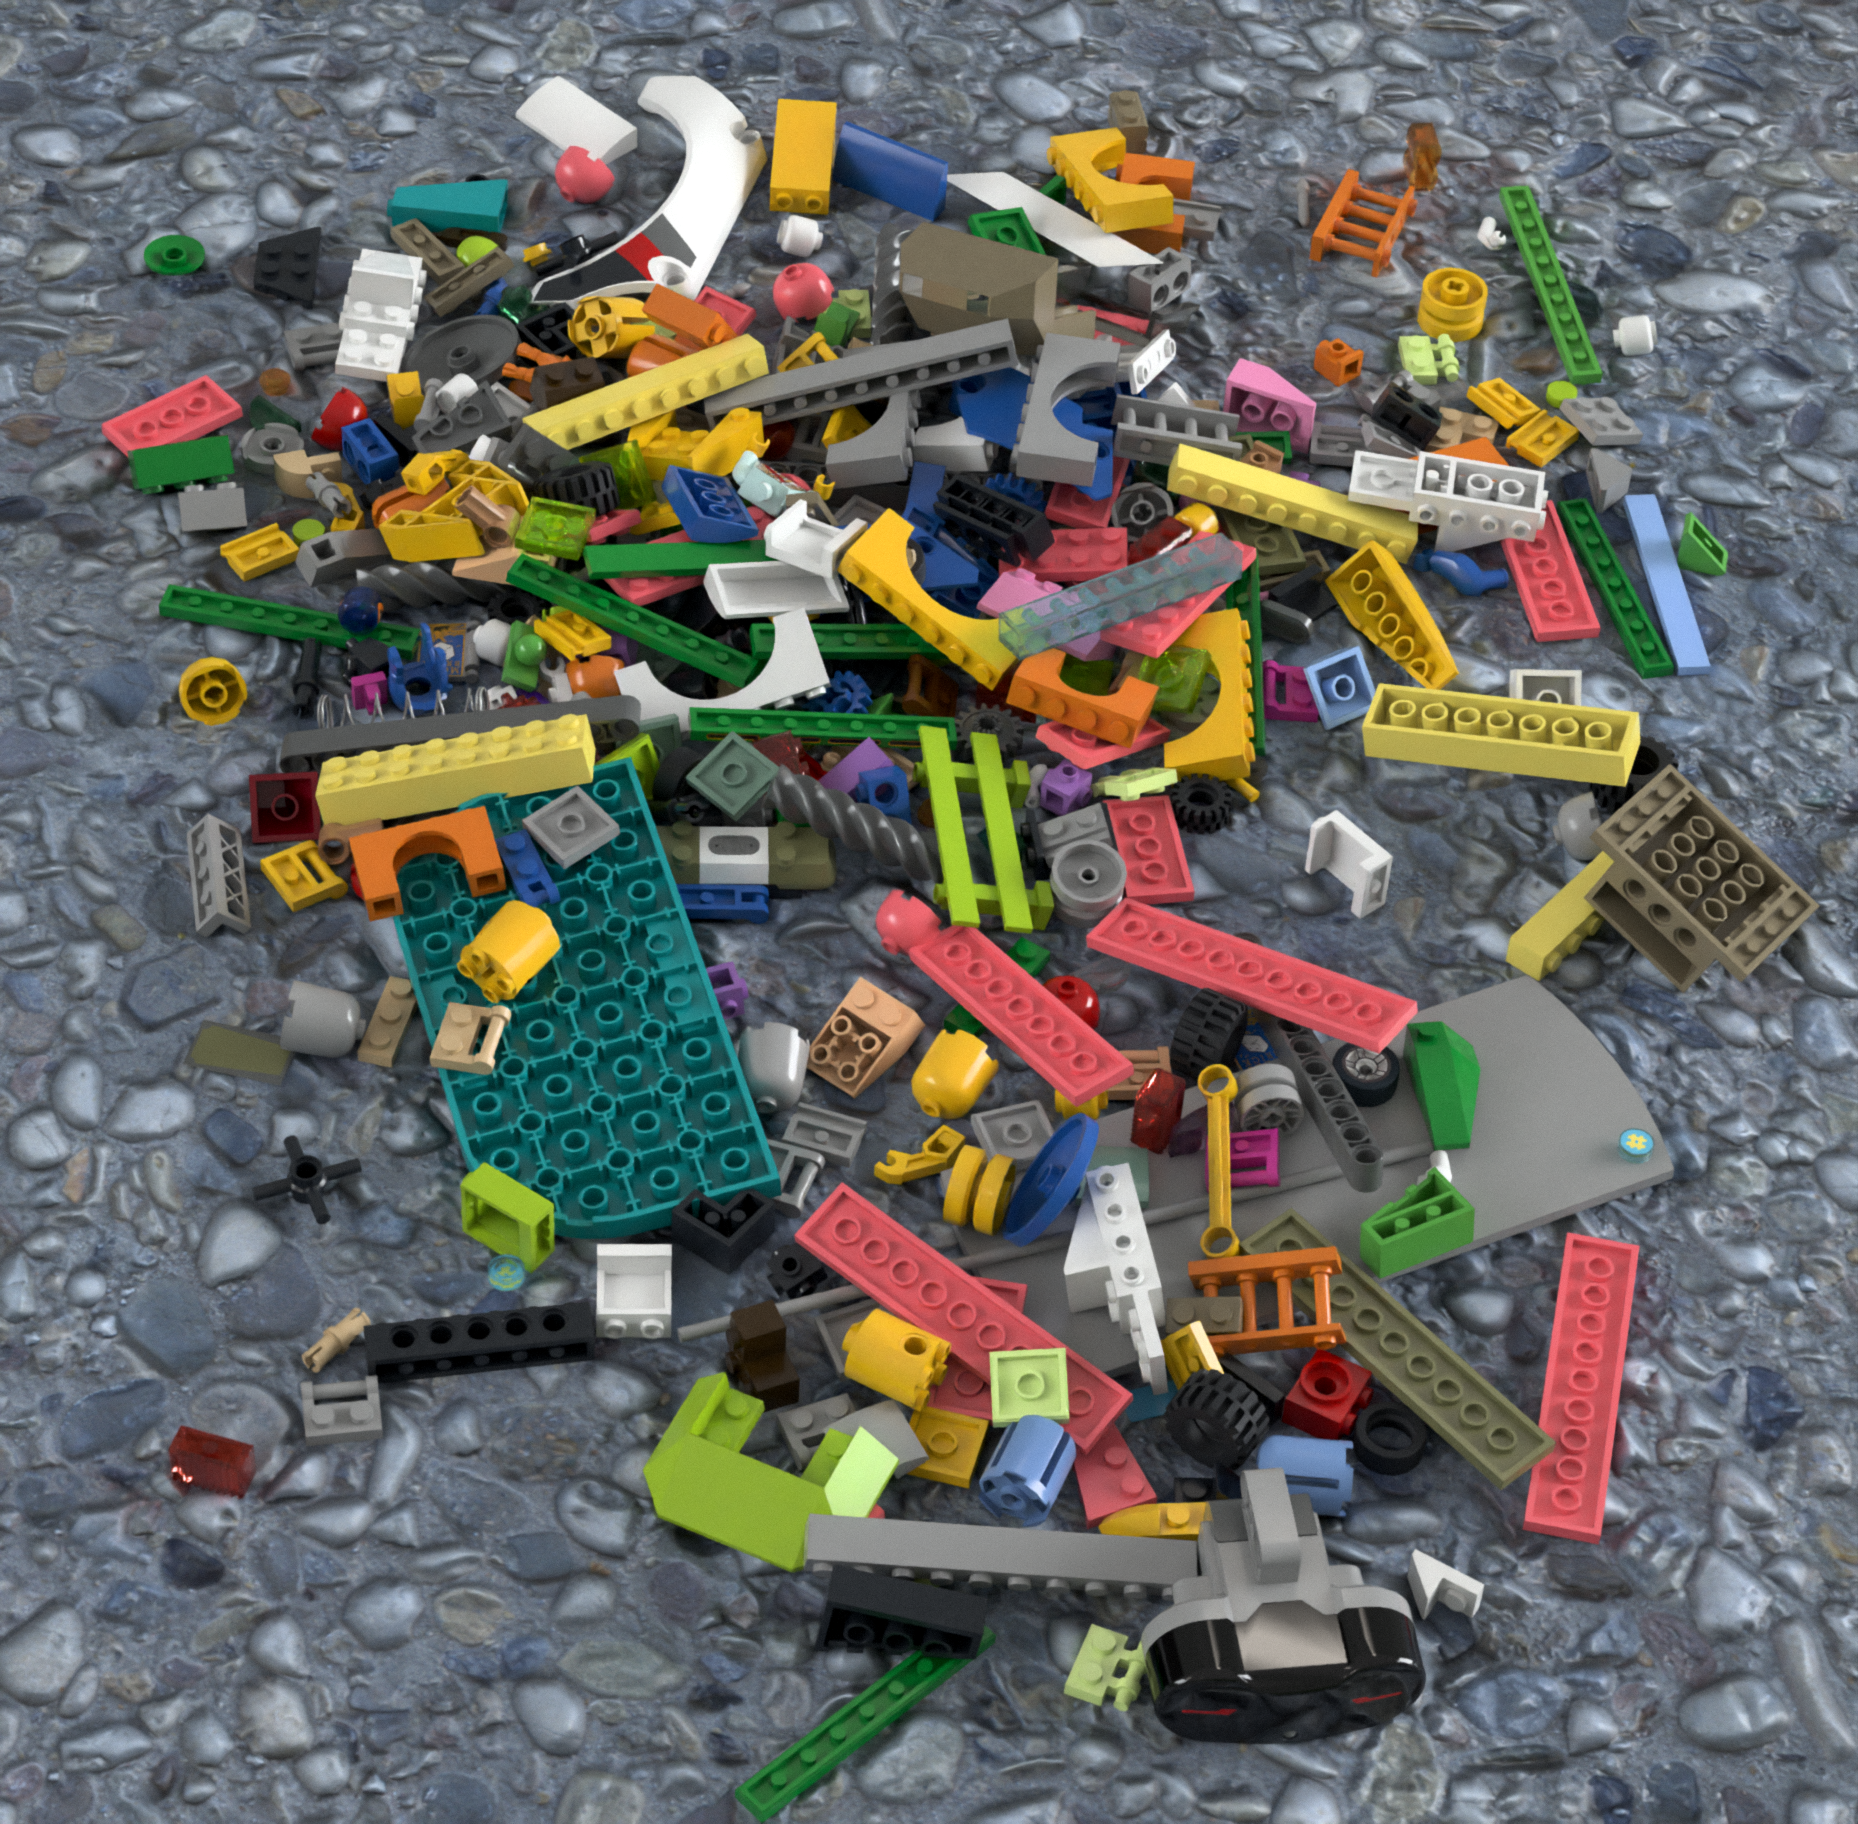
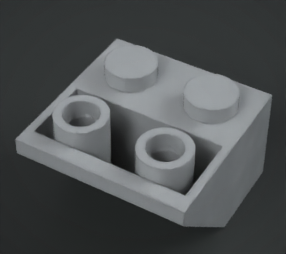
M236 482L217 484V490L204 491V485L184 487V492L178 493L182 533L247 528L243 487L236 488Z

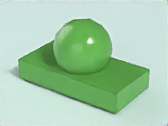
M518 620L511 624L501 679L505 683L530 693L536 688L540 663L544 661L547 655V645L544 639L534 632L533 626Z

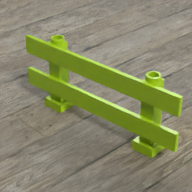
M920 726L919 736L923 760L922 763L915 762L912 779L913 782L920 783V787L929 789L944 877L942 884H935L933 903L940 905L941 909L949 910L951 924L955 926L978 928L980 925L978 913L1002 916L1005 931L1031 934L1033 929L1045 930L1054 909L1050 882L1036 881L1033 890L1025 889L1010 808H1022L1031 787L1027 761L1014 760L1010 769L1003 768L997 735L971 732L970 742L975 765L952 762L946 729ZM957 791L980 794L996 886L973 883Z

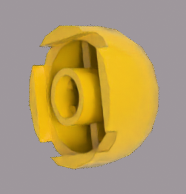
M202 658L190 664L181 675L178 685L180 702L187 715L193 720L196 719L204 722V725L225 724L235 718L240 712L239 708L242 706L243 701L246 702L247 699L246 683L242 675L233 664L222 658Z

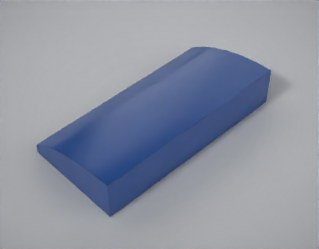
M845 122L836 150L833 181L934 221L945 210L948 162L850 122Z
M673 465L668 466L661 488L690 540L707 543H728L746 540L758 535V527L729 478Z

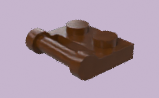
M920 654L911 655L907 664L910 674L907 694L904 695L902 701L903 710L910 714L916 713L918 716L954 717L955 719L959 684L925 656ZM922 676L926 678L924 698L920 696Z

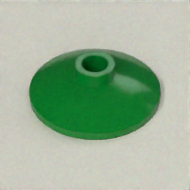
M167 235L157 238L149 243L144 250L145 264L152 271L168 276L190 273L199 268L205 259V250L202 244L196 239L184 235Z

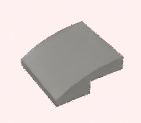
M894 1399L858 1410L822 1429L825 1435L832 1428L854 1437L860 1426L863 1427L899 1459V1464L894 1471L897 1479L930 1459Z

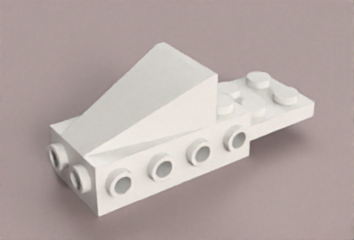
M362 248L360 260H354L352 275L349 278L348 291L344 298L343 312L340 314L339 330H343L334 374L387 382V375L399 373L407 342L413 341L415 323H417L419 306H421L423 289H425L427 271L422 270L423 258Z
M1355 450L1347 501L1410 511L1408 521L1436 525L1435 553L1438 550L1455 552L1507 538L1534 542L1537 529L1543 530L1546 511H1541V509L1546 508L1548 491L1543 490L1545 472L1422 451H1420L1417 461Z
M1129 1163L1115 1166H1100L1085 1174L1086 1185L1063 1269L1070 1313L1108 1305L1112 1323L1119 1321L1122 1335L1131 1333L1134 1350L1138 1351V1363L1143 1383L1150 1382L1153 1395L1167 1393L1165 1359L1157 1327L1166 1325L1162 1286Z

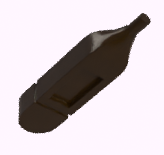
M449 227L439 232H431L443 244L452 248H458L464 239L471 236H481L490 239L503 251H506L508 248L507 236L500 232Z

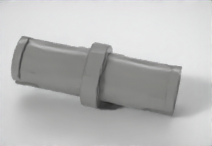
M321 472L313 473L317 478L315 480L311 476L306 479L307 488L316 495L321 506L329 508L335 517H345L341 512L342 510L346 514L350 513L352 509L351 503L341 495L342 493L338 486L333 482H329Z

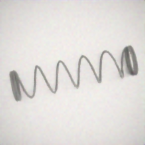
M485 687L477 689L475 706L471 689H467L464 713L468 712L469 702L473 712L482 711V698L484 710H490L489 695ZM439 689L436 691L433 716H437L438 705H440L442 715H446ZM406 691L402 720L406 718L408 707L411 717L415 718L408 691ZM377 692L375 693L371 723L375 721L377 708L382 722H385ZM345 694L340 726L344 724L346 710L351 724L355 725L349 708L348 696ZM321 695L318 700L317 719L319 729L325 728L324 702L327 710V728L334 726L333 707L328 695Z

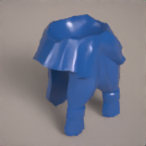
M420 623L425 662H410L403 665L395 646L388 648L387 651L390 666L387 688L391 700L399 709L404 711L407 685L419 683L422 686L431 687L429 692L424 695L415 696L409 694L414 716L431 713L435 710L437 689L440 690L442 702L446 701L450 691L453 689L452 684L448 683L449 675L446 670V653L440 647L433 646L431 631L426 623ZM408 707L407 714L411 715Z

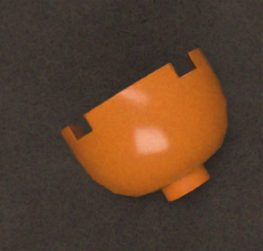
M592 655L589 656V662L579 663V658H576L566 664L564 672L567 673L573 695L580 691L587 692L592 698L622 695L614 671L624 668L625 662L610 656Z

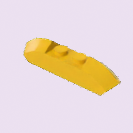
M1206 1502L1138 1505L1107 1516L1098 1528L1105 1535L1198 1542L1200 1522L1204 1519Z

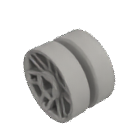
M1261 1064L1245 1070L1235 1079L1238 1084V1093L1233 1102L1242 1132L1278 1128L1279 1136L1283 1138L1293 1133L1302 1124L1305 1111L1295 1076L1289 1068L1279 1064Z

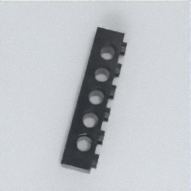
M569 1302L542 1307L531 1306L524 1309L494 1310L487 1313L457 1314L450 1317L420 1318L413 1321L363 1326L368 1376L377 1375L378 1384L595 1360V1336L589 1302Z

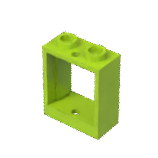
M485 1162L474 1172H469L464 1177L460 1185L463 1232L532 1274L555 1251L554 1203Z

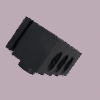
M956 474L936 492L939 502L936 501L933 504L936 515L946 522L943 527L956 539L961 537L968 545L1012 566L1018 567L1021 564L1018 556L1019 553L1022 557L1034 562L1055 543L1045 513L962 475Z

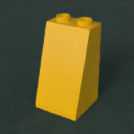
M778 99L769 211L828 215L835 152L836 102Z

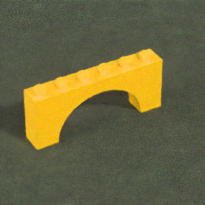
M1117 127L1050 137V148H1047L1049 165L1053 166L1057 175L1065 178L1067 188L1072 190L1075 198L1080 200L1085 211L1091 214L1094 222L1098 223L1105 233L1173 223V194L1164 184H1128L1115 181L1101 174L1104 171L1117 167L1118 164L1124 163L1126 138Z
M888 508L846 552L837 571L849 582L869 595L872 600L896 616L899 621L905 623L922 636L926 642L931 643L952 662L958 664L978 682L993 691L1034 645L1044 627L1020 608L1002 618L980 620L954 613L934 601L917 583L907 562L906 544L915 527Z
M1238 608L1201 614L1164 651L1169 667L1188 666L1198 668L1214 676L1221 684L1218 702L1207 720L1190 734L1164 743V768L1176 769L1177 781L1181 782V777L1187 776L1190 780L1191 774L1197 773L1198 778H1202L1204 773L1209 774L1208 779L1212 780L1215 776L1219 778V781L1250 776V762H1255L1253 744L1249 742V737H1254V728L1251 717H1248V713L1253 712V703L1250 693H1247V688H1252V679L1249 668H1246V664L1251 663V654L1248 644H1245V640L1250 639V630L1247 620H1241Z

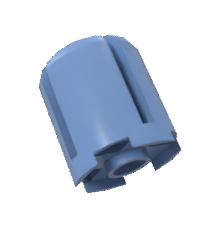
M1025 1415L1020 1418L1018 1423L1012 1422L1005 1429L979 1481L981 1488L978 1496L979 1500L987 1510L998 1518L1005 1513L1025 1520L1022 1525L1023 1527H1033L1045 1522L1075 1461L1076 1446L1074 1440L1068 1432H1064V1428L1058 1423L1039 1415Z
M1272 1435L1262 1442L1256 1454L1255 1463L1258 1465V1469L1282 1467L1289 1494L1308 1493L1313 1513L1317 1512V1515L1338 1517L1347 1516L1344 1510L1341 1509L1342 1501L1350 1502L1354 1468H1350V1464H1346V1448L1353 1449L1352 1441Z

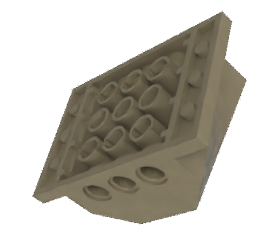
M1671 764L1646 784L1589 837L1614 862L1585 895L1584 899L1682 993L1716 960L1737 980L1742 982L1819 907L1801 887Z

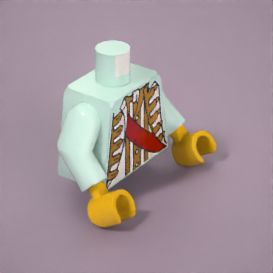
M758 432L752 435L746 446V451L742 454L732 472L733 479L741 486L737 493L776 518L781 516L787 509V494L817 491L823 500H828L831 497L835 484L834 481L829 485L823 484L825 475L821 474L817 476L813 490L806 491L758 460V458L764 455L770 444L769 439L765 444L759 443L756 440Z

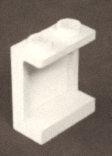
M800 499L766 527L764 532L766 556L833 579L839 574L837 568L846 552L867 531L868 522L856 518L843 530L809 518L807 516V502Z
M1338 810L1325 817L1318 818L1310 829L1305 871L1311 875L1321 868H1326L1354 892L1351 912L1361 919L1385 904L1393 856Z
M597 1244L596 1337H609L612 1339L621 1337L671 1338L672 1244Z

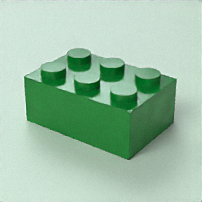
M228 435L127 451L134 489H142L143 494L163 492L164 485L174 484V489L196 485L195 480L205 478V482L209 484L228 481L227 474L235 473Z

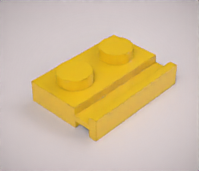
M1500 377L1479 383L1477 388L1469 386L1466 394L1469 400L1506 429H1511L1513 424L1516 426L1524 425L1541 412L1540 408Z
M1545 409L1508 436L1506 441L1508 449L1511 447L1517 449L1518 455L1541 468L1578 440L1580 432L1576 427L1559 417H1550Z
M274 523L220 545L221 556L223 558L226 557L231 568L245 582L296 561L299 548L284 531H280L279 525Z
M570 610L547 616V621L545 622L539 619L534 620V632L571 661L575 660V655L578 654L583 657L592 656L598 652L611 649L612 637L589 619Z
M1200 1321L1191 1323L1167 1336L1165 1339L1160 1340L1165 1364L1178 1391L1190 1375L1194 1372L1197 1373L1200 1369L1208 1371L1215 1369L1224 1374Z

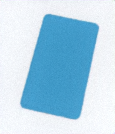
M1174 1381L1167 1382L1168 1392L1153 1395L1151 1386L1129 1390L1133 1394V1401L1125 1409L1129 1420L1136 1422L1164 1415L1165 1408L1178 1392Z

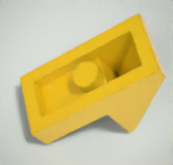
M418 371L389 374L386 376L393 422L399 424L402 430L414 424L416 415L421 412L425 399L424 395L421 394Z

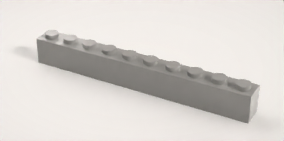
M1007 318L753 379L704 398L705 414L710 430L712 431L731 410L736 408H747L749 411L761 412L762 425L764 426L1018 365L1010 324Z
M809 1514L805 1524L803 1571H813V1575L818 1577H830L833 1565H838L911 1582L914 1581V1578L930 1579V1583L942 1586L951 1585L953 1581L969 1582V1586L974 1588H988L992 1584L1008 1585L1009 1589L1015 1591H1026L1031 1589V1587H1045L1048 1592L1057 1594L1067 1593L1070 1589L1085 1590V1593L1090 1596H1105L1109 1592L1124 1593V1597L1130 1599H1142L1147 1597V1595H1160L1163 1600L1174 1602L1172 1586L1183 1578L1197 1577V1541Z

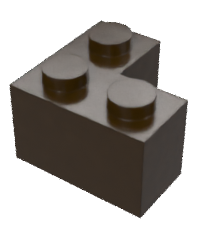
M773 1300L730 1312V1328L726 1329V1338L729 1345V1352L725 1353L727 1367L731 1374H737L740 1380V1392L764 1402L765 1410L763 1413L799 1402L800 1378L786 1352L787 1327Z

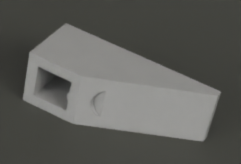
M378 528L335 531L302 542L295 563L310 588L352 573L356 571L355 568L362 569L391 558L392 555Z

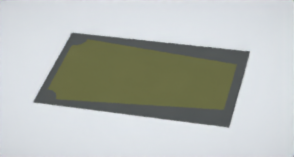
M203 1020L183 1065L280 1086L295 1052L280 1049L281 1036Z

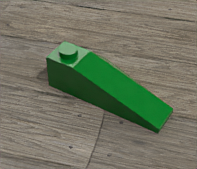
M1442 1021L1408 1023L1403 1058L1433 1149L1438 1151L1470 1148L1481 1069L1473 1045Z

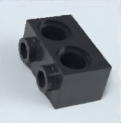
M1390 381L1374 403L1371 419L1423 451L1440 429L1442 413Z

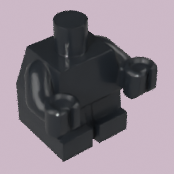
M354 637L347 640L345 647L348 649L346 672L342 676V681L347 686L351 687L352 677L380 671L384 672L386 679L388 678L390 666L387 651L389 647L385 643L371 637L361 642Z

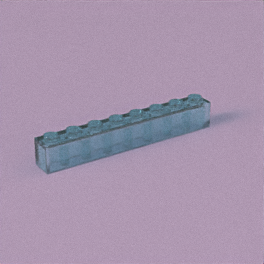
M1218 533L999 613V641L1019 660L1055 648L1241 579L1243 551L1223 533Z

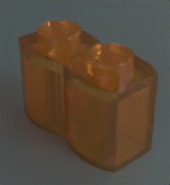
M1432 122L1412 123L1406 134L1408 148L1403 156V167L1409 186L1415 187V191H1432L1438 180L1436 166L1441 159V146Z

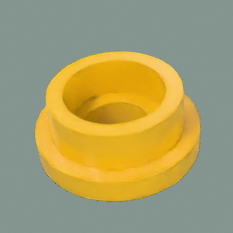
M545 242L524 249L525 257L522 259L524 263L530 262L533 267L548 260L547 255L551 254L552 251L551 248L547 249Z

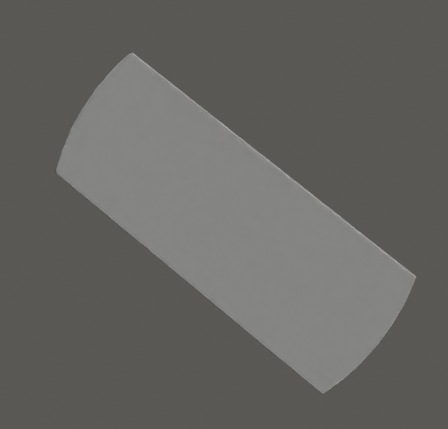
M1525 975L1418 1011L1408 1022L1442 1021L1473 1045L1481 1068L1470 1148L1444 1150L1448 1155L1452 1175L1450 1183L1475 1208L1473 1242L1381 1279L1360 1258L1361 1224L1390 1201L1396 1203L1405 1196V1189L1412 1184L1417 1186V1177L1425 1175V1172L1432 1168L1430 1162L1431 1154L1383 1166L1382 1185L1374 1192H1358L1350 1186L1345 1176L1231 1204V1225L1238 1239L1242 1242L1292 1207L1378 1284L1673 1178L1675 1169L1656 1124L1642 1098L1619 1064L1594 1034L1560 1000L1531 976ZM1407 1024L1386 1046L1394 1052L1400 1065L1398 1085L1393 1097L1386 1103L1375 1107L1357 1106L1382 1151L1430 1139L1403 1058ZM1334 1039L1322 1043L1321 1046L1332 1063L1337 1050L1348 1042ZM1279 1058L1263 1063L1282 1065ZM1245 1070L1233 1073L1234 1078L1236 1079ZM1218 1078L1212 1081L1208 1086L1207 1092L1215 1093L1223 1090L1228 1084L1229 1079ZM1198 1085L1095 1120L1099 1125L1096 1146L1148 1148L1149 1208H1141V1211L1209 1195L1205 1184L1208 1106ZM1232 1100L1229 1103L1230 1133L1242 1132ZM1303 1101L1305 1117L1302 1124L1293 1133L1280 1138V1177L1337 1163ZM1628 1130H1641L1651 1137L1653 1146L1650 1151L1644 1154L1631 1153L1621 1144L1622 1134ZM1266 1166L1231 1169L1230 1173L1266 1170ZM953 1168L940 1172V1184L944 1200ZM1027 1169L1016 1172L1011 1199ZM1075 1200L1070 1205L1067 1204L1055 1221L1037 1238L1074 1229L1080 1205H1075ZM1209 1210L1146 1226L1162 1286L1165 1320L1167 1298L1203 1297V1291L1195 1289L1189 1278L1188 1262L1208 1260L1201 1249L1200 1239L1204 1231L1210 1227ZM973 1216L963 1227L952 1224L964 1256L1012 1244L1003 1238L1002 1225L997 1234L991 1236L975 1231ZM1222 1237L1217 1239L1212 1244L1210 1252L1214 1254L1224 1252L1230 1247L1232 1238ZM1070 1245L972 1269L976 1277L1027 1284L1028 1293L1023 1314L1111 1379L1140 1369L1138 1351L1134 1350L1131 1333L1122 1335L1119 1321L1112 1323L1108 1305L1070 1313L1063 1270ZM1270 1282L1258 1283L1255 1286L1257 1326L1279 1319L1277 1288ZM1237 1285L1222 1286L1218 1290V1297L1240 1296V1287ZM1293 1304V1314L1300 1312L1301 1310ZM1166 1325L1157 1327L1160 1340L1167 1337L1165 1333Z

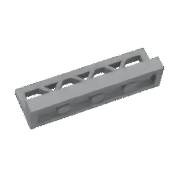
M207 813L187 833L196 932L208 937L221 924H224L245 934L251 928L241 831ZM221 834L229 837L230 845L225 841ZM222 855H224V857H225V858L228 860V862L232 865V869H231V868L228 866V864L224 861ZM225 880H226V881L230 884V886L234 889L235 894H234V893L230 890V888L226 885ZM228 905L232 908V910L236 913L237 916L228 912Z

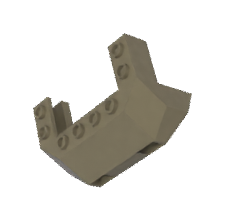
M922 222L901 243L899 291L917 326L931 331L932 336L1008 318L1016 355H1036L1038 344L1044 345L1046 333L1094 339L1096 311L1077 312L1078 306L1076 305L1055 308L1058 258L927 222ZM979 294L988 297V300L975 301L972 299L979 298Z

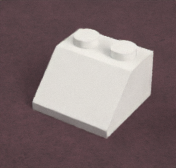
M1510 670L1509 698L1581 706L1582 670Z

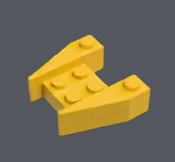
M747 408L733 409L710 433L707 430L680 431L677 428L675 409L632 425L625 448L629 486H634L640 479L664 481L669 465L722 477L729 474L746 451V446L755 432H758L756 440L764 444L761 412L749 411Z
M470 459L448 475L453 487L452 490L423 511L417 512L401 509L378 527L395 560L413 563L480 556L485 553L479 539L483 534V529L454 507L457 499L465 489L472 485L496 505L505 504L511 506L518 511L520 516L534 514L521 483L491 462Z

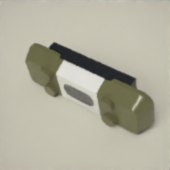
M677 821L673 826H655L676 884L763 885L769 891V899H802V889H826L836 881L835 843L832 838L818 835L812 827H795L793 823L788 821L779 822L775 827L692 826L688 821Z

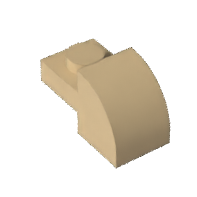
M303 449L273 455L275 481L278 487L290 496L315 498L314 493L306 486V479L309 476L314 480L317 479L313 475L315 472H321L329 482L343 483L339 452L307 457Z

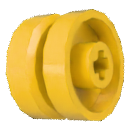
M1449 267L1437 269L1429 273L1423 280L1421 301L1419 303L1417 319L1420 328L1430 337L1436 339L1441 334H1448L1453 342L1467 341L1477 336L1483 325L1484 309L1488 295L1487 285L1478 275L1465 269Z
M964 1145L958 1155L949 1180L943 1207V1220L946 1223L963 1227L973 1216L975 1231L995 1236L1002 1225L1011 1200L1017 1172L1016 1158L996 1154L987 1164L988 1160L984 1149Z

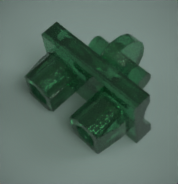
M524 284L515 289H511L509 286L504 288L501 292L502 297L496 306L500 310L499 316L508 319L514 325L549 309L546 305L541 304L534 310L529 305L533 295Z

